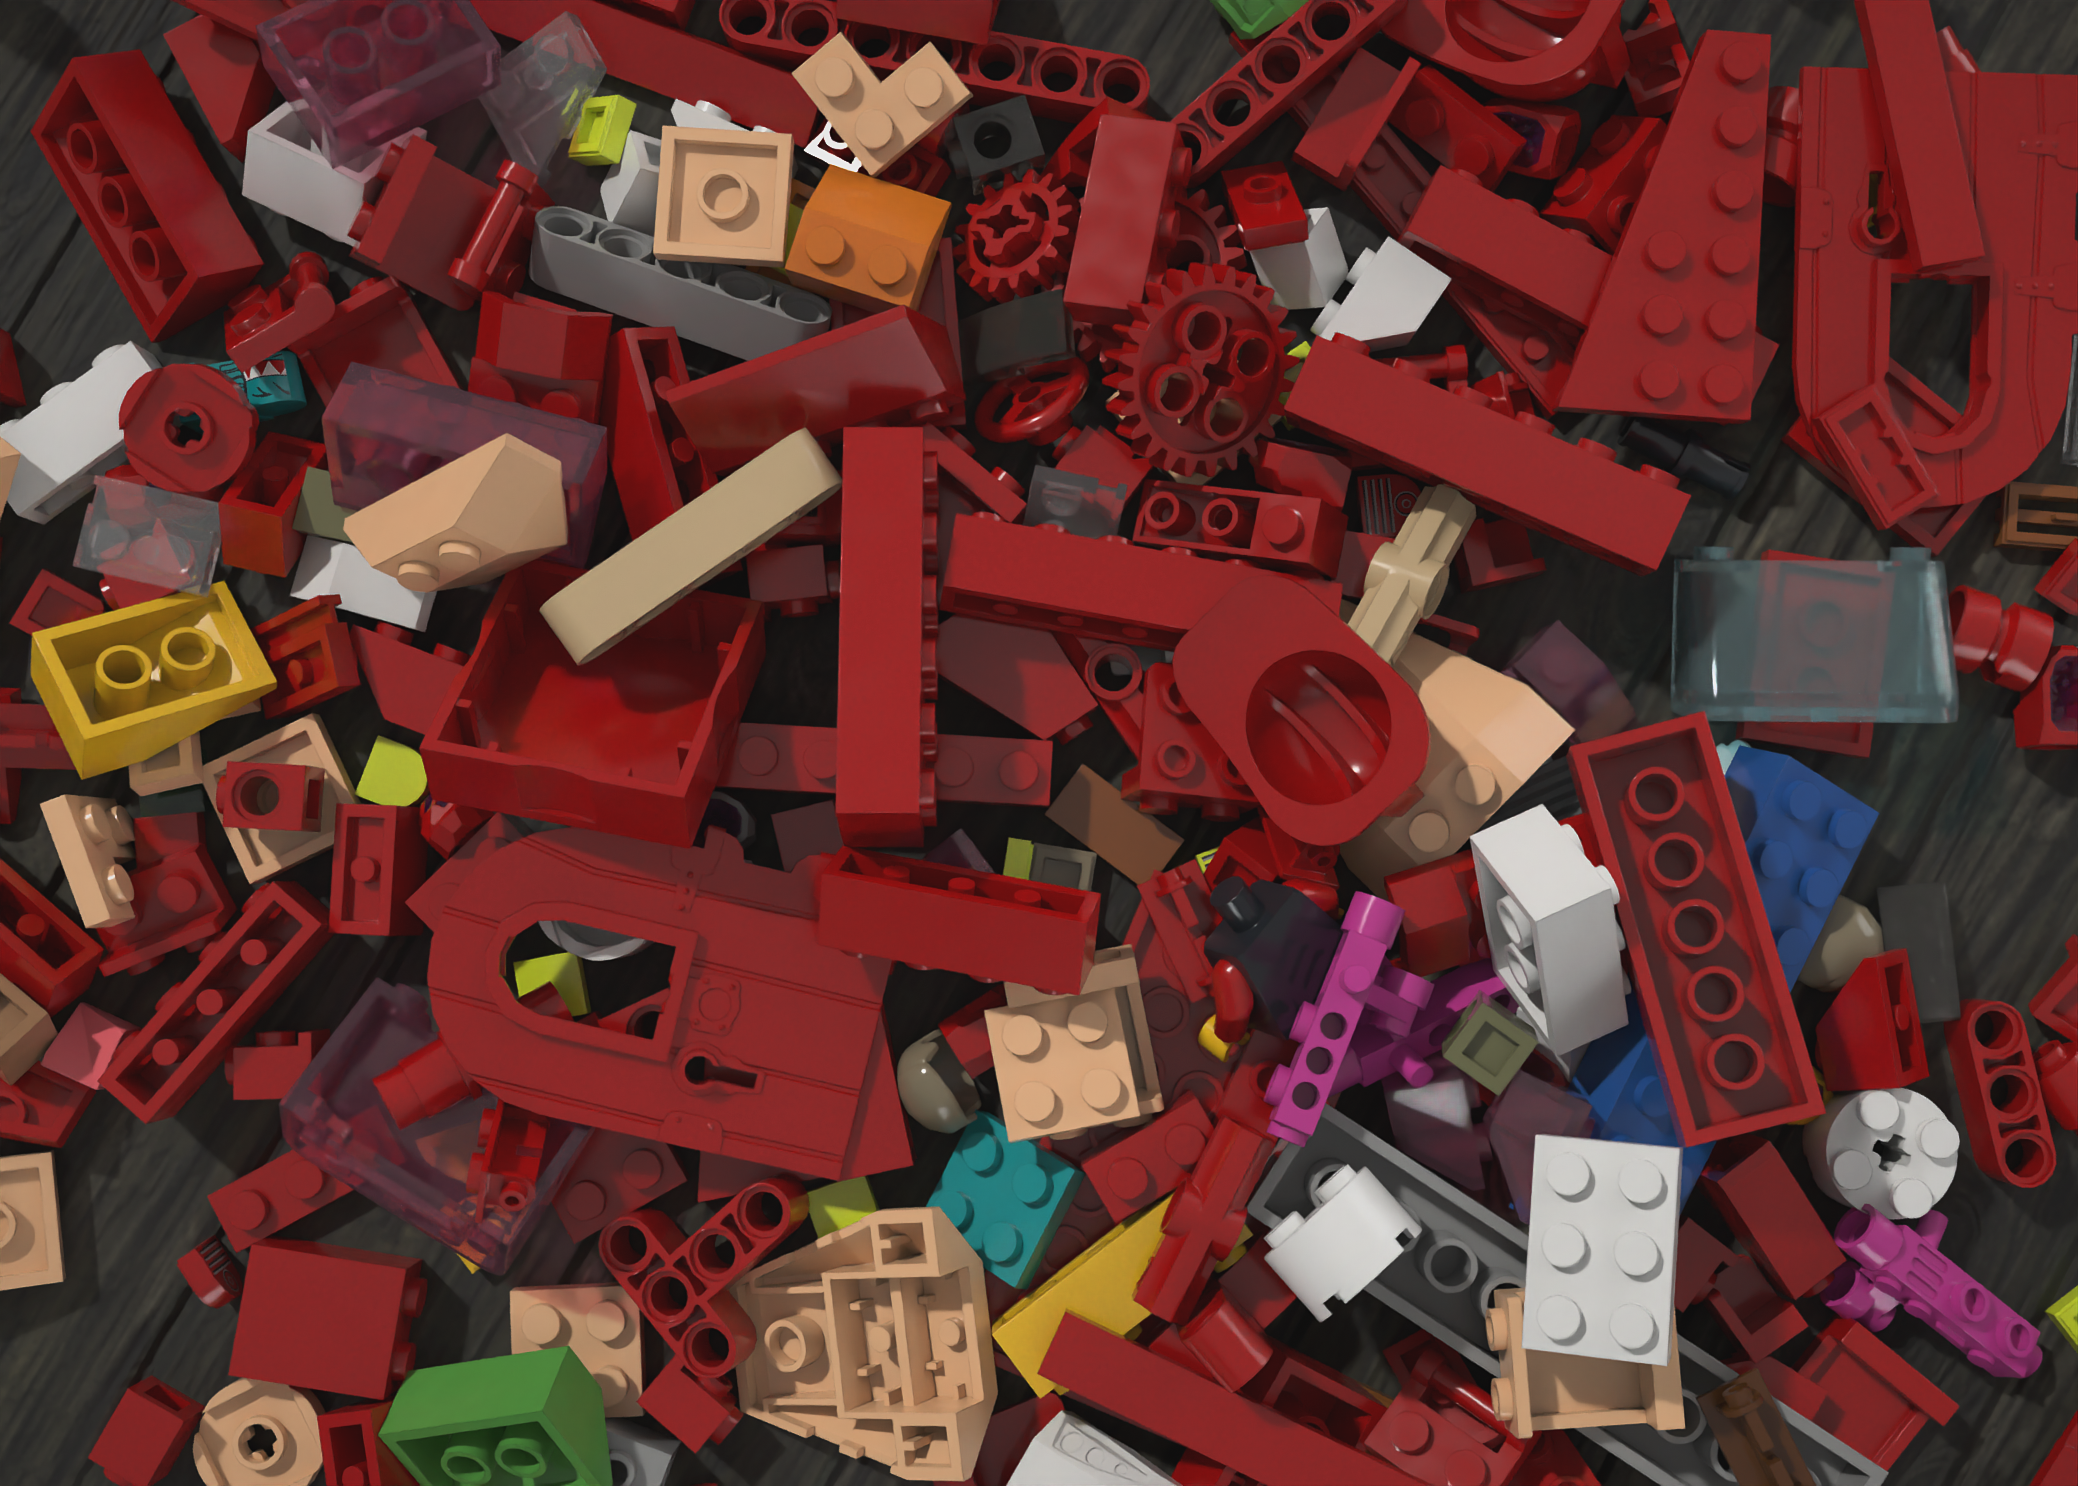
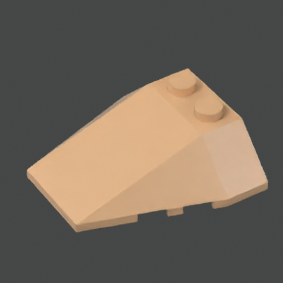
M1341 599L1339 617L1348 624L1358 605ZM1414 631L1399 655L1393 669L1416 692L1428 717L1431 732L1430 755L1423 774L1415 783L1425 796L1404 816H1380L1357 838L1340 844V854L1348 869L1378 898L1388 902L1389 899L1384 888L1383 877L1455 854L1470 836L1576 730L1528 684L1473 661L1472 658L1443 647L1416 634Z
M939 1206L892 1208L876 1211L845 1228L815 1240V1242L749 1271L728 1290L751 1318L757 1335L755 1349L747 1360L736 1366L741 1412L804 1438L815 1435L840 1446V1453L855 1459L866 1456L891 1466V1474L906 1480L965 1481L971 1478L998 1395L983 1261Z

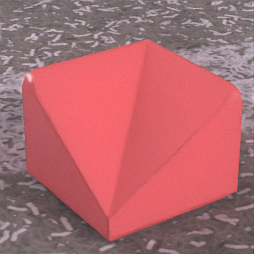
M80 1002L46 1051L41 1065L95 1090L104 1089L97 1080L114 1062L111 1058L112 1054L129 1035L139 1029L141 1030V1027L90 1004Z

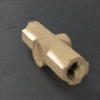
M1445 485L1425 486L1393 543L1389 541L1384 542L1379 547L1365 577V594L1347 624L1392 668L1405 648L1419 619H1428L1437 609L1447 587L1450 571L1449 565L1476 518L1475 505L1466 500L1459 491Z

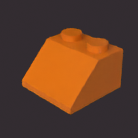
M830 164L804 208L787 259L785 271L791 285L877 314L903 304L917 311L952 207L951 202Z

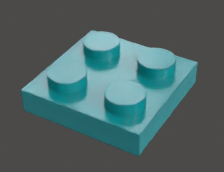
M975 1109L974 1113H976L977 1119L967 1125L926 1207L939 1206L982 1259L985 1269L1014 1288L1028 1289L1086 1172L1033 1139L1010 1144L1005 1122L989 1112Z

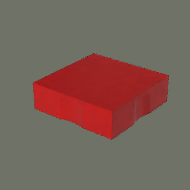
M533 560L512 571L506 572L482 620L481 633L476 648L465 666L454 677L419 747L432 800L691 849L766 656L763 602L696 589L598 657L583 665H577L539 610L552 596L590 570Z

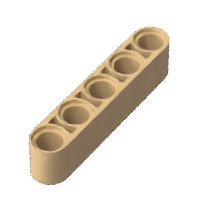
M807 428L800 429L782 439L559 591L542 605L539 612L576 664L583 665L619 643L823 503L842 487V477Z

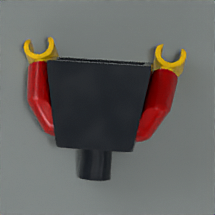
M1239 876L1227 878L1214 888L1210 896V903L1223 920L1205 941L1204 954L1213 968L1211 978L1216 1014L1202 1027L1198 1036V1042L1223 1063L1229 1059V1052L1236 1042L1244 1045L1250 1040L1251 1036L1246 1031L1247 1026L1288 1041L1292 1025L1302 1003L1306 1001L1315 1005L1344 933L1340 929L1341 925L1336 922L1337 919L1342 918L1344 910L1339 908V898L1334 888L1296 878H1291L1282 884L1260 879L1249 887Z

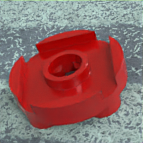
M171 364L149 371L132 384L120 406L119 430L123 429L124 442L128 448V451H125L130 464L148 482L170 492H207L231 482L247 466L255 449L256 431L259 426V415L256 408L249 403L243 389L231 377L211 366L203 364ZM195 412L201 418L199 426L204 431L202 439L200 441L191 439L186 445H183L177 440L180 429L173 424L174 418L177 414L189 417Z

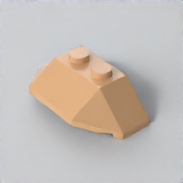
M505 433L345 518L343 530L372 568L396 578L398 583L407 589L428 593L483 584L567 544L568 526L562 487V464L556 458Z

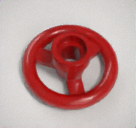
M1060 353L1035 358L1014 368L994 383L980 400L974 418L977 431L985 439L998 443L1027 439L1029 444L1033 446H1042L1057 440L1071 427L1073 418L1070 412L1077 406L1087 391L1090 379L1087 365L1079 357ZM1061 372L1069 374L1048 383L1030 382L1051 373ZM1010 394H1013V406L998 423L994 422L993 417L999 405Z

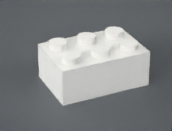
M1543 804L1471 835L1470 842L1493 971L1556 1057L1628 1025L1625 995L1631 993V986L1626 972L1621 966L1619 952L1625 949L1626 945L1623 933L1615 920L1614 905L1619 903L1620 896L1609 871L1603 865L1597 867L1592 865L1585 856L1582 843L1574 829L1569 824L1560 826Z
M1550 1134L1535 1135L1521 1348L1661 1366L1668 1365L1671 1359L1683 1147Z

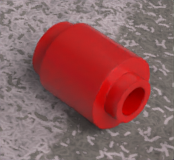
M2052 1040L2032 1052L2044 1105L2062 1129L2072 1130L2078 1137V1043L2067 1042L2061 1044L2059 1040Z

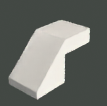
M307 535L290 596L308 601L317 595L340 594L342 604L336 606L335 608L346 610L388 624L425 632L437 591L426 593L407 589L401 586L396 578L372 568L356 546Z

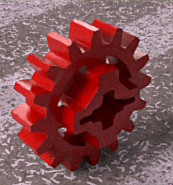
M1028 169L1022 182H1019L1012 173L1005 174L1003 188L999 191H996L989 185L984 187L985 202L981 206L969 203L965 209L972 216L970 223L956 226L955 233L964 241V243L952 249L953 256L961 263L956 270L958 275L985 301L989 302L994 297L1002 306L1009 307L1014 299L1015 293L1027 304L1032 302L1034 288L1038 285H1042L1049 292L1054 289V281L1051 276L1057 270L1069 273L1070 263L1065 258L1068 252H1073L1076 239L1074 232L1078 229L1080 213L1077 209L1081 204L1065 185H1062L1051 173L1042 178L1034 169ZM1047 208L1049 212V217L1045 214Z

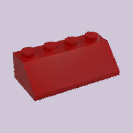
M138 49L73 57L30 132L151 343L161 342L227 305L236 294L247 288L264 263L258 254L254 240L241 225L228 202L224 188L211 173L197 148L193 134L184 126L166 95L163 82L154 74L142 51Z
M904 304L665 391L670 407L711 472L724 477L730 476L782 439L803 428L809 430L823 452L830 458L833 455L831 448L843 444V427H892L911 420L913 425H923L927 422L932 423L947 417L950 414L949 406L967 400L947 328Z

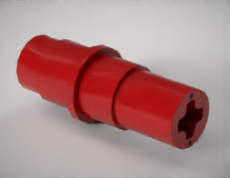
M550 981L516 999L518 1003L539 1014L574 1022L561 995ZM440 1030L436 1032L438 1039L398 1060V1065L371 1079L400 1131L426 1116L428 1118L435 1116L468 1096L473 1101L483 1096L481 1089L484 1087L474 1081L450 1053Z

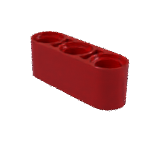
M1963 999L1956 1002L1947 1011L1945 1016L1944 1035L1974 1160L1978 1168L1986 1176L2021 1188H2035L2044 1184L2053 1175L2056 1166V1151L2023 1018L2013 1006L2001 1001ZM1987 1013L1993 1023V1032L1988 1041L1981 1044L1975 1035V1025L1977 1019L1982 1014ZM2002 1076L2008 1085V1094L2006 1100L2000 1106L1995 1107L1990 1098V1089L1993 1082ZM2019 1140L2023 1148V1157L2021 1163L2015 1169L2009 1170L2005 1154L2008 1147L2014 1141Z

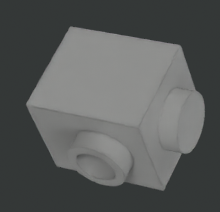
M622 1417L605 1418L613 1480L612 1486H664L681 1441Z

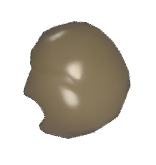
M1838 896L1797 980L1822 993H1838L1845 986L1863 958L1885 951L1882 928L1867 907L1845 896Z
M937 1029L910 1045L900 1057L896 1072L899 1096L908 1114L926 1129L948 1134L954 1133L975 1121L977 1115L974 1111L981 1106L980 1096L973 1080L958 1060L942 1031Z

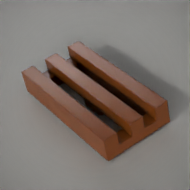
M2011 481L1997 491L1996 497H2001V507L1995 510V522H2000L1999 533L1994 534L1993 547L2064 552L2074 538L2078 539L2077 536L2017 532V524L2078 529V514L2018 509L2019 499L2078 504V487Z

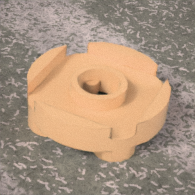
M241 1378L220 1390L209 1400L202 1414L204 1412L205 1414L200 1421L199 1432L194 1436L193 1455L199 1475L207 1486H309L324 1465L317 1416L326 1412L319 1399L309 1388ZM254 1424H261L265 1430L271 1429L275 1433L277 1440L273 1443V1450L275 1452L273 1456L268 1457L263 1449L252 1452L248 1447L247 1441L255 1435Z

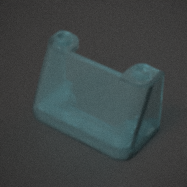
M1694 547L1693 559H1675L1671 711L1683 716L1705 711L1709 721L1958 722L1959 688L1945 564L1942 560H1931V548L1890 547L1889 560L1839 561L1733 559L1734 547Z

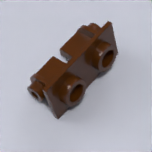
M1757 1368L1696 1397L1701 1411L1739 1486H1816Z

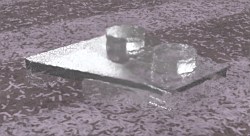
M565 11L472 80L470 84L513 161L539 177L537 183L540 187H543L547 184L552 174L546 168L562 138L571 139L582 118L583 105L590 97L594 96L608 69L579 17Z

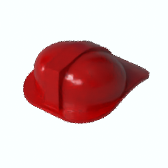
M1407 0L1406 6L1380 30L1391 41L1431 61L1465 74L1481 87L1497 95L1524 102H1550L1563 99L1577 93L1589 83L1617 89L1631 64L1620 30L1621 8L1625 0Z
M1257 575L1246 578L1233 586L1181 638L1175 647L1172 659L1173 675L1185 704L1201 721L1234 764L1268 816L1290 836L1305 843L1319 846L1344 844L1357 838L1380 816H1404L1425 796L1415 784L1426 768L1431 749L1429 721L1421 700L1413 688L1364 639L1306 587L1293 580L1273 575Z

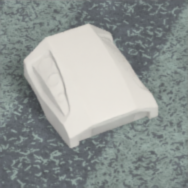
M1061 1410L1033 1438L1006 1486L1183 1485L1135 1450L1097 1429L1074 1412Z

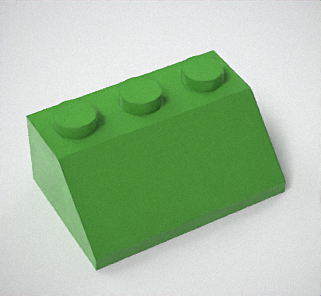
M570 1346L408 1371L378 1433L381 1440L421 1486L613 1485L602 1388Z

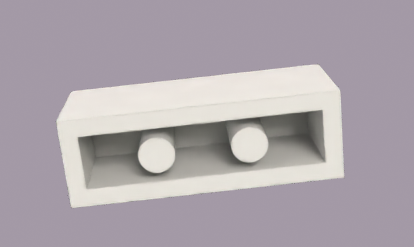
M132 341L125 345L112 346L101 352L93 360V368L74 382H64L47 391L40 400L41 405L24 418L10 420L0 425V437L21 453L7 498V502L18 516L44 525L100 485L104 480L107 470L130 463L125 451H128V448L124 442L123 429L119 430V411L127 391L139 377L154 369L163 368L152 353ZM177 414L173 424L180 427L183 424L180 423L179 415Z

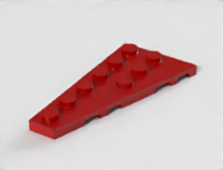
M1707 30L1699 38L1671 108L1673 112L1660 145L1654 151L1647 169L1649 171L1638 200L1633 204L1598 292L1599 298L1585 333L1581 335L1573 355L1575 359L1564 387L1558 393L1552 411L1743 424L1751 420L1771 34Z

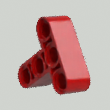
M785 1174L772 1175L743 1189L688 1239L663 1211L652 1207L641 1208L620 1216L605 1226L598 1242L599 1254L608 1270L686 1368L694 1375L705 1379L718 1378L747 1360L754 1351L757 1341L756 1328L751 1318L728 1290L803 1223L810 1207L809 1196L804 1185L795 1177ZM765 1192L775 1195L782 1204L783 1215L779 1224L769 1220L762 1210L761 1202ZM632 1226L638 1228L646 1238L647 1249L644 1256L635 1252L630 1245L629 1232ZM718 1234L725 1236L734 1246L735 1259L732 1265L724 1263L716 1253L715 1241ZM671 1277L679 1279L684 1284L688 1295L686 1306L679 1305L669 1293ZM711 1328L717 1329L725 1335L729 1344L727 1357L719 1355L711 1347L709 1341Z
M1263 1230L1255 1233L1244 1242L1248 1250L1236 1263L1220 1273L1215 1271L1211 1273L1185 1326L1163 1319L1140 1344L1212 1379L1215 1378L1229 1393L1237 1391L1251 1380L1273 1354V1347L1264 1329L1297 1298L1294 1292L1264 1259L1272 1250L1271 1246L1264 1240L1267 1234Z

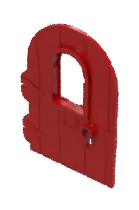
M1804 66L1799 69L1792 342L1795 401L1806 431L1813 440V443L1828 464L1844 478L1846 477L1811 420L1865 386L1875 384L1941 494L1921 508L1966 504L2002 489L2026 471L2050 442L2066 406L2071 374L2072 335L2078 334V241L2075 240L2076 194L2078 193V75L1945 71L1986 256L1973 263L1913 273L1869 68ZM1869 174L1878 175L1877 213L1872 215L1874 207L1868 209ZM1871 215V222L1876 226L1878 233L1876 238L1869 233L1867 226ZM1929 278L1933 280H1947V284L1972 285L1969 396L1963 417L1943 435L1934 437L1917 431L1911 433L1893 413L1889 388L1884 381L1885 374L1889 371L1891 283H1909V279L1921 280Z
M710 824L704 831V848L692 846L691 849L583 828L568 827L535 832L505 845L468 873L446 902L432 936L427 980L433 1016L446 1046L474 1081L502 1101L539 1115L839 1181L892 959L876 956L856 958L845 955L840 949L818 945L822 873L835 854L821 851L820 855H807L798 860L791 872L788 873L744 862V851L737 838L726 833V828ZM563 920L675 946L668 979L670 994L662 1003L661 1012L663 1014L659 1013L653 1040L542 1015L518 1003L505 979L502 977L506 976V953L516 935L537 921ZM703 1056L709 1059L713 1066H724L755 1073L756 1078L753 1087L716 1080L715 1077L710 1076L703 1080H694L685 1072V1066L693 1057Z

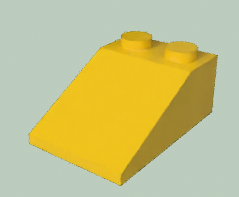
M225 581L32 633L31 677L81 780L145 761L275 690L277 687V680Z

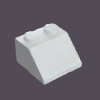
M314 80L248 130L242 195L268 207L279 215L288 216L319 230L333 240L354 246L356 240L347 236V232L361 203L366 201L373 205L384 182L375 178V174L389 145L392 142L401 147L403 142L412 134L426 140L427 131Z

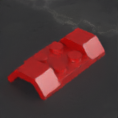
M485 290L482 293L476 355L471 359L461 457L508 433L561 461L562 487L568 526L567 544L535 560L564 566H578L581 563L613 315L601 312L562 311L521 303L499 292Z
M1583 814L1557 821L1560 826L1569 824L1574 829L1582 843L1585 856L1594 867H1597ZM1472 849L1383 877L1384 888L1389 902L1406 911L1399 927L1401 957L1390 960L1393 967L1423 977L1457 965L1462 967L1491 958Z

